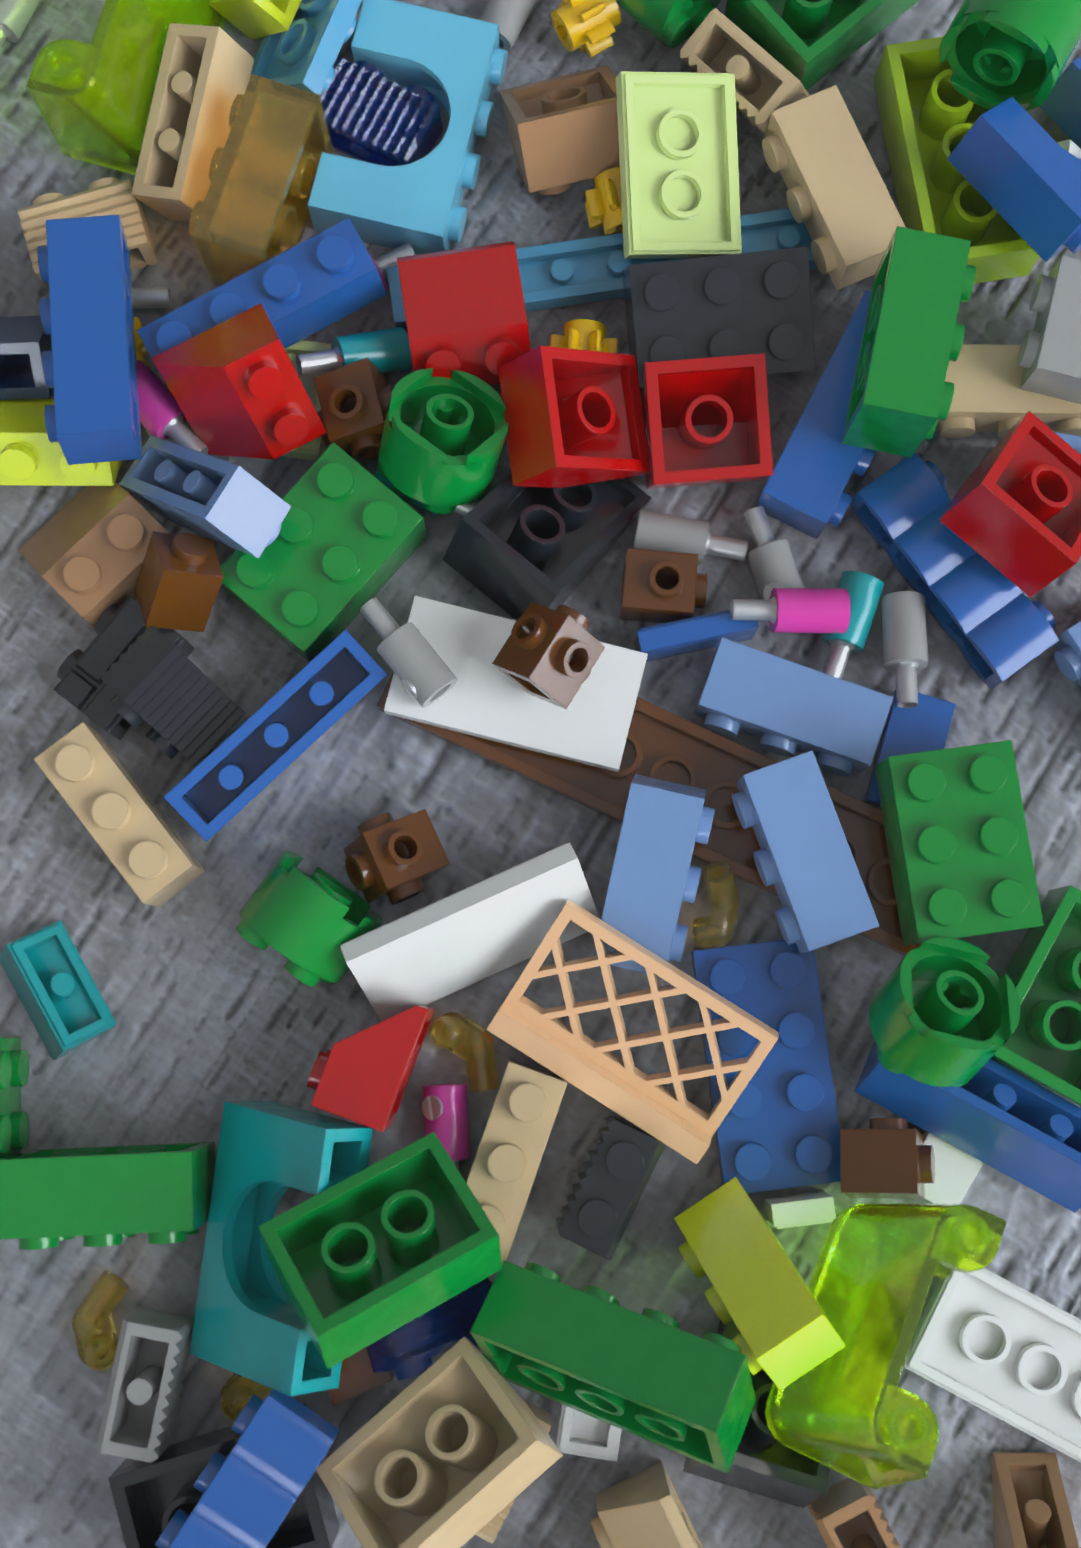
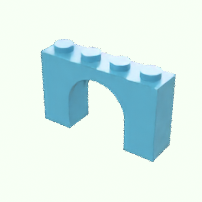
M363 0L351 44L357 76L425 93L442 107L449 118V125L443 139L432 152L416 162L402 166L377 165L322 152L307 205L314 230L322 232L350 217L362 242L396 249L408 242L417 255L448 251L451 241L460 243L463 236L467 208L461 206L465 188L474 190L481 161V156L475 154L478 137L487 138L489 135L494 114V102L488 101L492 84L502 85L506 71L508 51L500 49L499 24L395 0Z

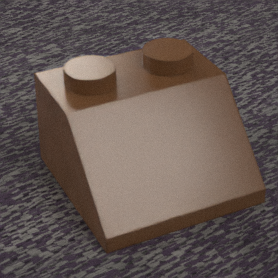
M607 65L499 91L519 173L529 193L538 192L541 195L559 194L568 190L571 187V183L591 178L594 180L601 172L620 167L616 76Z
M115 482L114 486H85L18 551L43 579L82 618L95 628L101 615L111 605L118 603L122 606L129 596L135 600L137 599L135 586L152 532H169L137 500Z

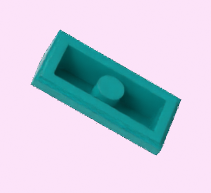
M61 920L6 944L1 951L0 963L53 1060L67 1055L117 1025Z

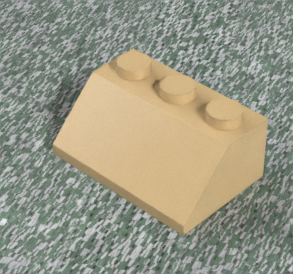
M464 1336L317 1467L316 1471L363 1548H460L563 1454L524 1400L474 1344Z
M662 1461L595 1495L599 1516L591 1520V1525L601 1548H704Z

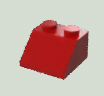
M514 241L397 258L414 371L434 368L433 377L451 379L452 371L458 370L472 374L489 385L500 384L498 368L531 351Z
M261 303L152 357L156 368L196 436L209 448L208 455L276 459L327 433Z
M540 345L498 368L501 396L506 406L504 420L506 424L508 423L507 443L513 486L564 488L639 476L651 472L635 355Z
M765 353L644 363L642 409L651 472L645 474L646 489L758 481L773 475Z
M1028 411L962 484L939 520L1031 598L1074 566L1081 556V455L1033 413Z
M416 1005L333 1044L332 1050L328 1049L326 1053L320 1051L307 1083L308 1088L316 1090L311 1106L381 1132L387 1130L395 1121L436 1009L424 1005Z

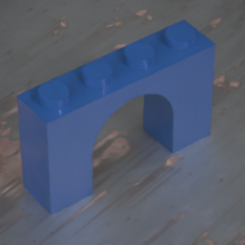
M1081 57L1071 62L1057 80L1047 100L1039 106L1080 149ZM1013 97L980 115L947 160L1045 262L1066 248L1073 254L1081 249V159L1061 147Z

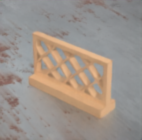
M569 899L486 1029L695 1164H698L711 1144L712 1136L779 1039V1032ZM569 921L574 922L593 935L597 956L565 962L559 937ZM605 943L618 951L607 953ZM552 949L555 964L541 966ZM634 960L645 967L650 989L617 995L610 964ZM600 966L608 997L575 1003L568 972ZM558 974L565 1005L544 1009L523 996L533 979ZM657 976L667 981L671 985L660 987ZM679 994L689 995L699 1002L703 1022L670 1028L663 998ZM653 1000L660 1030L627 1036L620 1006ZM611 1008L618 1038L595 1042L583 1034L578 1014ZM710 1009L723 1018L712 1020ZM568 1016L570 1025L559 1019V1017ZM739 1027L759 1040L748 1057L722 1061L715 1032ZM706 1033L713 1063L679 1069L673 1039ZM663 1041L670 1071L647 1075L635 1067L630 1047ZM621 1049L623 1059L611 1051ZM738 1071L728 1085L725 1073ZM716 1075L721 1097L710 1114L687 1100L683 1081ZM673 1083L675 1092L663 1084Z

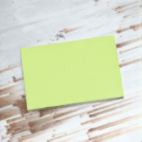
M621 71L616 77L624 259L701 258L742 253L735 73Z

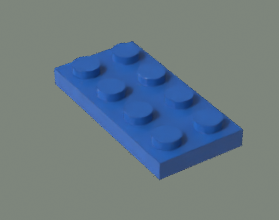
M785 940L691 951L694 978L779 1032V1039L715 1132L722 1185L736 1177L747 1193L841 1182L840 1127L815 950L800 953L796 942L788 945ZM698 1002L700 1022H703L702 1014H701V1010H700V1006H699V1002ZM710 1009L712 1020L723 1018ZM739 1027L715 1032L722 1061L748 1057L759 1041ZM705 1033L702 1034L706 1064H711L713 1061ZM738 1071L725 1073L728 1085ZM716 1075L708 1076L712 1109L721 1097Z

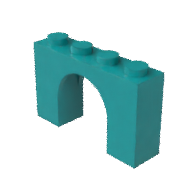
M224 1101L189 1354L288 1396L339 1388L342 1361L329 1369L326 1368L293 1304L276 1276L268 1259L258 1226L273 1219L280 1199L290 1187L317 1195L367 1168L373 1128L274 1101Z

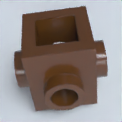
M368 358L313 377L321 410L317 411L327 431L326 434L321 436L323 441L327 445H331L334 442L356 460H369L379 457V446L392 390L395 386L393 384L388 385L387 378Z
M531 602L523 616L514 624L509 638L492 664L528 694L567 709L583 682L590 675L594 664L605 649V646L587 631L590 625L589 620L576 610L564 604H559L556 610Z
M426 809L395 821L390 812L376 816L360 824L357 827L360 835L343 849L346 855L345 867L347 875L353 886L358 890H362L367 904L386 896L389 897L392 905L410 899L425 891L423 881L430 879L450 864Z

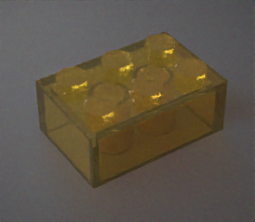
M252 74L244 95H236L229 115L231 131L225 147H218L213 154L209 169V179L211 182L204 201L199 200L196 202L189 222V233L194 240L213 285L221 286L300 244L310 217L307 205L322 152L333 154L319 94Z

